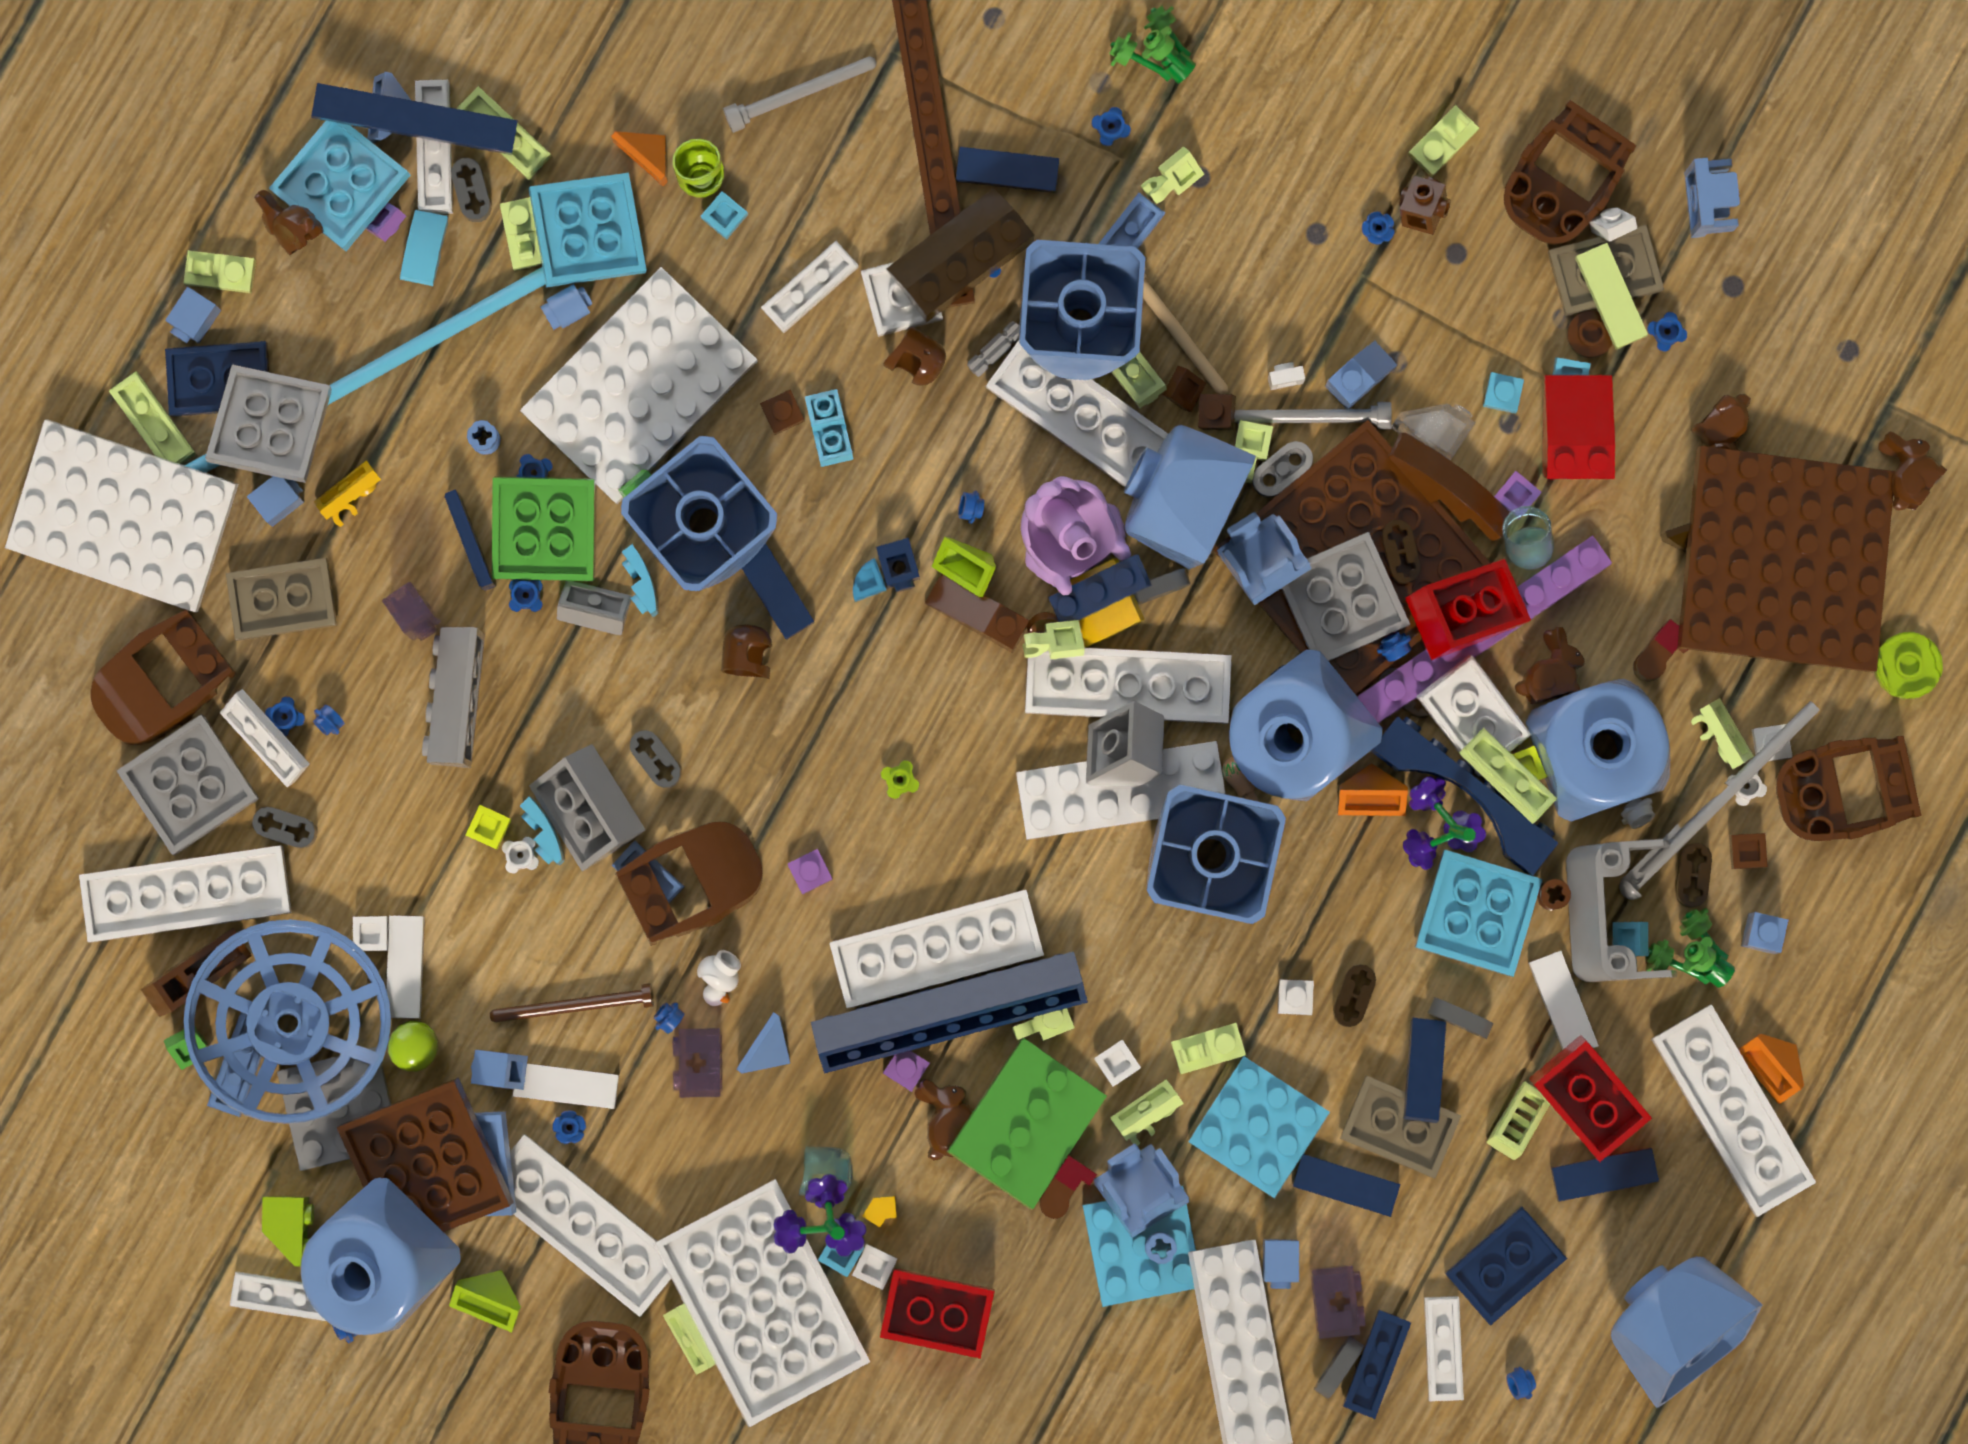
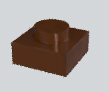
M1177 366L1167 385V390L1162 395L1182 410L1192 412L1207 383L1187 368Z
M791 389L760 403L774 435L805 422Z
M1200 394L1198 428L1202 430H1234L1236 396L1233 394Z
M1765 833L1729 835L1731 869L1768 867Z

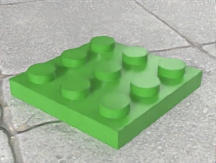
M494 476L492 485V579L594 581L595 479Z

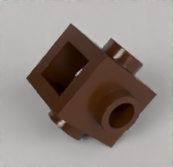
M1413 176L1409 188H1403L1399 200L1402 226L1434 235L1440 219L1446 218L1450 208L1451 200L1447 198L1446 185L1434 178Z

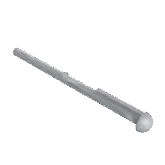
M1809 701L1733 778L1728 779L1724 783L1728 787L1722 793L1710 800L1682 828L1677 824L1663 838L1669 841V848L1652 849L1621 879L1619 884L1621 894L1631 900L1640 898L1642 895L1638 890L1820 711L1819 708Z

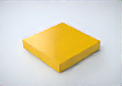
M1112 559L1071 579V585L1119 563L1118 559ZM1134 595L1079 621L1085 648L1145 620Z

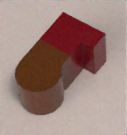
M1672 619L1663 624L1636 657L1633 663V671L1638 679L1646 682L1656 680L1664 674L1666 662L1677 649L1683 654L1689 650L1677 648L1679 625Z
M1068 1155L1040 1198L1042 1213L1051 1219L1063 1217L1069 1209V1199L1081 1181L1090 1186L1097 1174Z

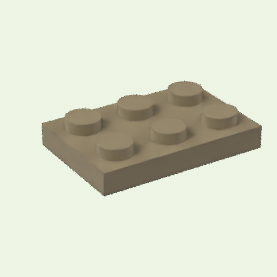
M1647 225L1639 226L1636 230L1610 242L1602 237H1597L1551 249L1547 252L1565 316L1597 308L1575 257L1605 243H1608L1632 299L1664 290Z
M327 558L226 573L236 641L337 626Z
M1365 1076L1340 1139L1435 1179L1461 1115L1440 1107L1438 1123L1403 1119L1405 1091Z

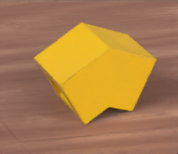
M895 1196L874 1197L862 1216L878 1227H881L887 1218H897Z

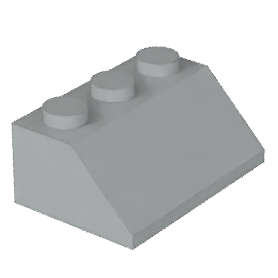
M593 744L564 757L529 785L581 871L606 858L645 831L644 826Z

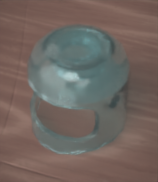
M1522 506L1512 510L1505 518L1503 537L1506 553L1510 561L1517 567L1527 570L1544 566L1551 559L1554 552L1552 525L1548 516L1538 508ZM1521 516H1538L1546 524L1547 531L1537 527H1526L1515 531L1509 538L1507 537L1508 525L1514 519Z
M805 1146L804 1176L799 1189V1196H805L810 1180L814 1178L821 1179L827 1174L835 1175L837 1180L845 1181L848 1191L853 1180V1163L849 1153L837 1147Z

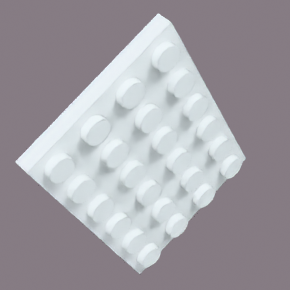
M660 267L520 411L590 479H595V484L612 501L618 504L623 499L618 490L642 469L650 472L758 360Z
M44 420L5 548L192 612H198L239 484L51 420Z
M776 1179L653 1243L748 1427L870 1363L807 1239L804 1246L798 1247L796 1252L792 1254L786 1253L783 1247L775 1244L774 1234L776 1231L773 1225L776 1217L782 1216L784 1211L791 1210Z

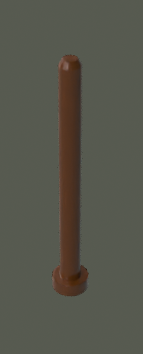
M651 983L642 984L641 990L499 1008L490 1012V1019L492 1022L497 1023L643 1003L644 1008L654 1007Z

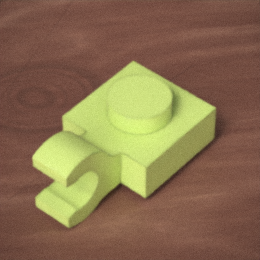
M1183 146L1158 167L1162 175L1149 178L1141 185V188L1157 204L1163 201L1172 190L1177 195H1180L1201 178L1204 173L1190 151Z
M1240 420L1235 447L1256 456L1244 483H1252L1256 460H1267L1273 426Z
M1079 620L1045 624L1044 633L1033 632L1024 634L1025 643L1022 647L1024 657L1026 658L1037 657L1046 651H1049L1050 659L1084 656L1085 647Z
M1066 1008L1033 1017L1034 1019L1012 1027L1016 1040L1039 1032L1042 1041L1075 1027Z

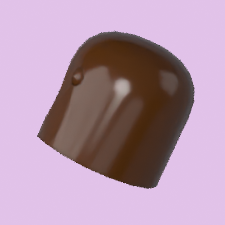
M911 326L898 347L884 361L883 366L891 371H894L895 368L904 369L913 376V384L925 386L932 383L942 371L946 360V352L939 342Z
M750 624L736 625L730 628L724 636L721 671L735 676L770 679V667L762 665L764 651L772 647V639L769 633L762 627Z

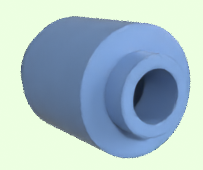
M572 284L546 299L547 303L540 307L553 330L560 326L563 329L590 314L587 307L593 303L584 287L576 289L575 285Z

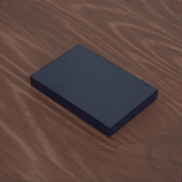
M267 342L165 349L169 415L175 417L218 413L232 365L269 372Z
M1521 1206L1448 1269L1445 1275L1491 1326L1568 1258Z

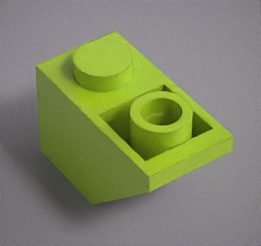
M262 1197L263 1234L295 1267H301L303 1252L307 1242L310 1240L308 1238V1225H313L314 1205L309 1204V1197Z

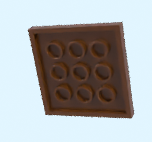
M459 1077L337 1127L363 1188L375 1178L389 1179L443 1232L507 1208L514 1203Z

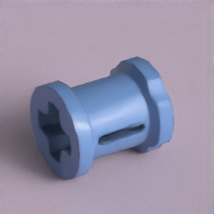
M476 421L467 431L469 444L480 454H492L500 446V434L488 421ZM483 430H486L492 436V438L486 439L485 445H482L476 439L481 437Z
M1156 1232L1150 1235L1145 1243L1147 1256L1158 1264L1170 1262L1177 1251L1174 1239L1164 1232ZM1160 1238L1164 1243L1170 1244V1248L1165 1250L1166 1256L1160 1257L1158 1253L1151 1252V1248L1156 1246V1240Z

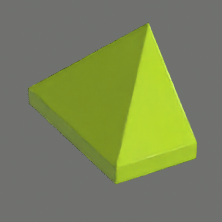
M944 537L931 567L978 597H983L996 565L992 554L955 539Z
M502 1270L458 1280L449 1305L454 1309L511 1333L521 1308Z

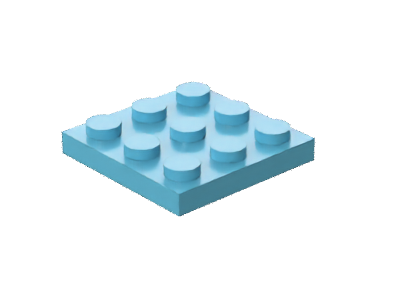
M325 121L269 189L289 206L299 205L308 208L322 224L323 234L346 252L411 175L351 125Z
M629 173L529 187L546 288L646 273L647 269Z
M1443 850L1415 948L1514 977L1542 879L1452 851Z
M1244 1056L1188 1142L1275 1199L1330 1112Z
M1107 1201L1082 1205L1102 1307L1195 1289L1188 1252L1196 1251L1187 1204L1134 1237L1130 1236ZM1156 1232L1167 1233L1176 1243L1177 1251L1173 1259L1166 1264H1158L1152 1261L1145 1252L1146 1240ZM1161 1238L1157 1239L1156 1246L1151 1248V1252L1158 1253L1160 1257L1166 1256L1165 1250L1170 1248V1244L1164 1243Z

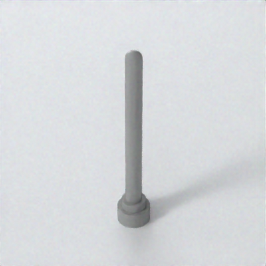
M871 56L863 58L745 107L743 104L737 106L736 103L723 108L729 127L732 133L744 129L745 124L750 123V119L870 71L876 67V59Z
M1377 402V405L1371 406L1370 409L1235 410L1234 418L1235 423H1239L1240 420L1253 423H1356L1369 420L1373 426H1377V429H1391L1392 409L1391 402Z

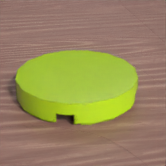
M1902 632L1886 639L1879 647L1875 677L1881 688L1891 696L1904 700L1916 699L1931 692L1938 683L1943 671L1942 655L1936 644L1930 639L1916 632Z

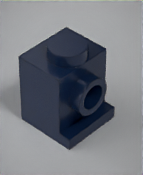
M909 538L877 546L876 550L887 588L895 587L896 592L914 588V581L920 580ZM897 562H902L906 566L905 571L901 574L893 571V566Z

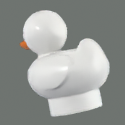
M720 950L717 955L705 957L698 965V977H702L708 984L703 991V998L711 1006L730 1002L727 992L734 990L739 982L738 971L741 968V963L729 951Z

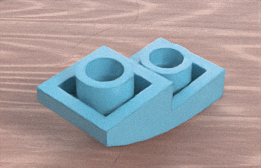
M415 210L406 244L400 280L429 286L434 285L441 259V248L448 226V216Z
M835 389L805 396L821 467L853 460L838 390Z
M632 544L622 551L626 557L622 565L633 579L638 576L641 578V580L631 586L635 592L631 600L642 614L649 611L652 617H655L659 614L655 587L643 559Z
M529 796L520 805L525 811L521 817L535 831L539 827L543 829L533 839L539 845L535 851L548 864L554 860L558 865H561L565 858L559 837L547 815L535 800Z

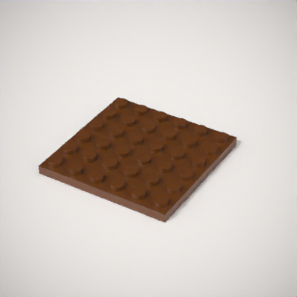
M1367 420L1261 508L1257 515L1260 521H1263L1272 514L1276 517L1280 516L1297 539L1299 548L1306 559L1369 532L1410 623L1408 627L1396 632H1399V634L1405 633L1406 636L1410 635L1411 640L1409 644L1412 648L1422 637L1405 598L1426 585L1490 564V562L1438 501L1430 503L1388 457L1392 447L1372 423ZM1393 520L1405 521L1413 531L1421 571L1419 576L1409 584L1395 582L1389 573L1381 541V533L1383 528ZM1393 527V532L1388 535V539L1395 540L1398 550L1403 549L1401 540L1406 536L1405 531L1399 532L1397 527ZM1229 536L1213 549L1219 558L1217 549L1230 541ZM1404 554L1399 555L1401 565L1396 568L1397 573H1403L1405 578L1409 577V572L1414 569L1413 564L1408 565L1406 563ZM1279 589L1258 603L1300 654L1306 649L1309 650L1282 589ZM1385 637L1329 661L1355 695L1395 662H1388L1385 656L1377 652V648L1382 645L1381 641Z
M1707 446L1697 447L1677 648L1864 672H1877L1893 504L1891 485L1892 475L1895 471Z

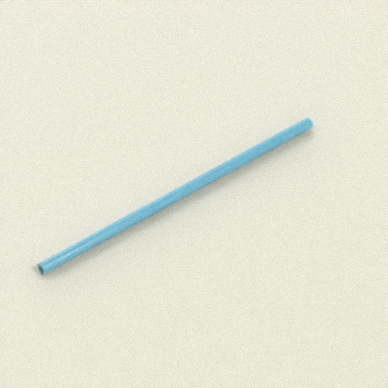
M543 267L330 384L332 391L328 405L545 285ZM206 454L185 466L207 473L220 465L207 462Z

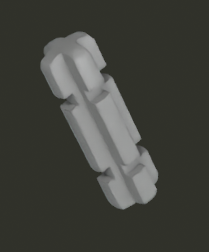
M1010 322L1003 329L1004 332L1002 334L998 333L980 350L981 354L979 356L975 355L968 361L967 366L977 377L981 376L988 369L989 364L993 365L1011 348L1013 342L1017 343L1019 341V325L1016 322Z

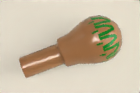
M1233 756L1228 758L1223 764L1222 769L1223 777L1227 783L1237 792L1238 796L1259 802L1254 792L1255 786L1238 768Z

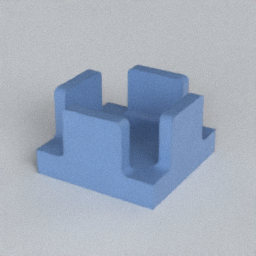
M1708 158L1694 159L1684 172L1691 238L1705 237L1706 234L1732 232L1739 226L1738 219L1714 220L1728 218L1730 216L1729 207H1737L1740 204L1737 174L1735 172L1722 173L1728 172L1732 167V159L1708 161Z
M1256 512L1251 513L1227 529L1230 541L1217 549L1218 555L1254 605L1311 569L1310 563L1301 552L1293 533L1280 516L1276 517L1274 514L1260 521Z
M1136 1144L1131 1145L1107 1161L1108 1171L1094 1179L1095 1186L1131 1237L1136 1236L1189 1202L1188 1195L1179 1183L1177 1171L1160 1148L1155 1150L1152 1144L1142 1150Z

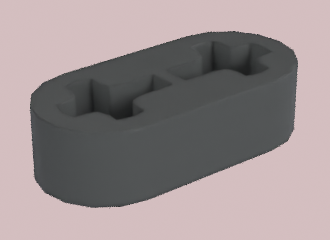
M462 158L456 161L451 170L459 206L463 215L469 221L482 222L489 217L492 210L484 175L475 160ZM468 166L471 171L476 170V173L471 175L472 187L467 186L464 178H458V175L463 173V167ZM475 193L480 203L485 202V205L480 207L481 213L474 214L473 210H467V207L472 205L470 194Z
M1180 569L1150 580L1152 586L1134 594L1138 605L1181 590L1191 585L1186 570Z
M644 730L635 733L630 741V750L645 772L659 787L671 788L680 781L681 768L674 757L653 732ZM643 737L647 741L651 738L654 740L651 748L657 756L651 759L646 752L643 751L640 754L637 752V749L640 747L638 742L640 738ZM658 760H661L666 767L674 766L675 769L671 772L674 778L668 782L665 778L658 780L657 776L661 773L655 765Z
M273 807L261 808L253 817L252 824L257 834L293 847L307 848L317 838V829L312 821ZM270 813H273V820L283 823L281 830L270 827L268 832H265V825L260 823L261 818H268ZM302 823L306 824L305 830L310 832L308 839L302 838L300 842H296L297 836L287 832L288 827L300 828Z
M1434 997L1428 1014L1485 1039L1488 1038L1494 1024L1487 1019Z
M1348 1336L1317 1381L1314 1390L1326 1399H1329L1360 1355L1364 1345L1353 1337Z

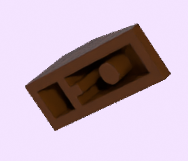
M943 574L939 577L925 602L926 605L1011 653L1017 647L1030 621L984 595L983 597H978Z
M231 928L141 989L159 1017L173 1012L186 1003L190 986L202 963L216 947L236 934L234 928ZM245 944L238 946L226 955L212 970L207 981L211 983L216 982L250 958L252 955Z

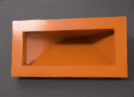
M615 131L611 135L613 143L664 187L668 182L665 135Z
M1371 763L1339 785L1338 815L1406 816L1408 787Z
M1759 1034L1738 1049L1750 1071L1778 1104H1781L1804 1087L1796 1044Z

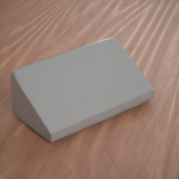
M566 580L557 606V620L615 635H622L632 596Z

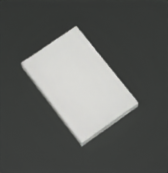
M1472 655L1465 657L1416 696L1458 752L1483 727L1509 752L1531 736L1525 725ZM1465 760L1475 770L1474 774L1479 777L1481 774Z

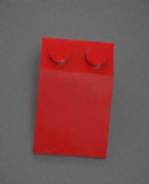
M1544 375L1542 476L1546 479H1615L1616 445L1612 375Z
M1505 559L1426 585L1405 598L1431 660L1460 651L1531 621Z

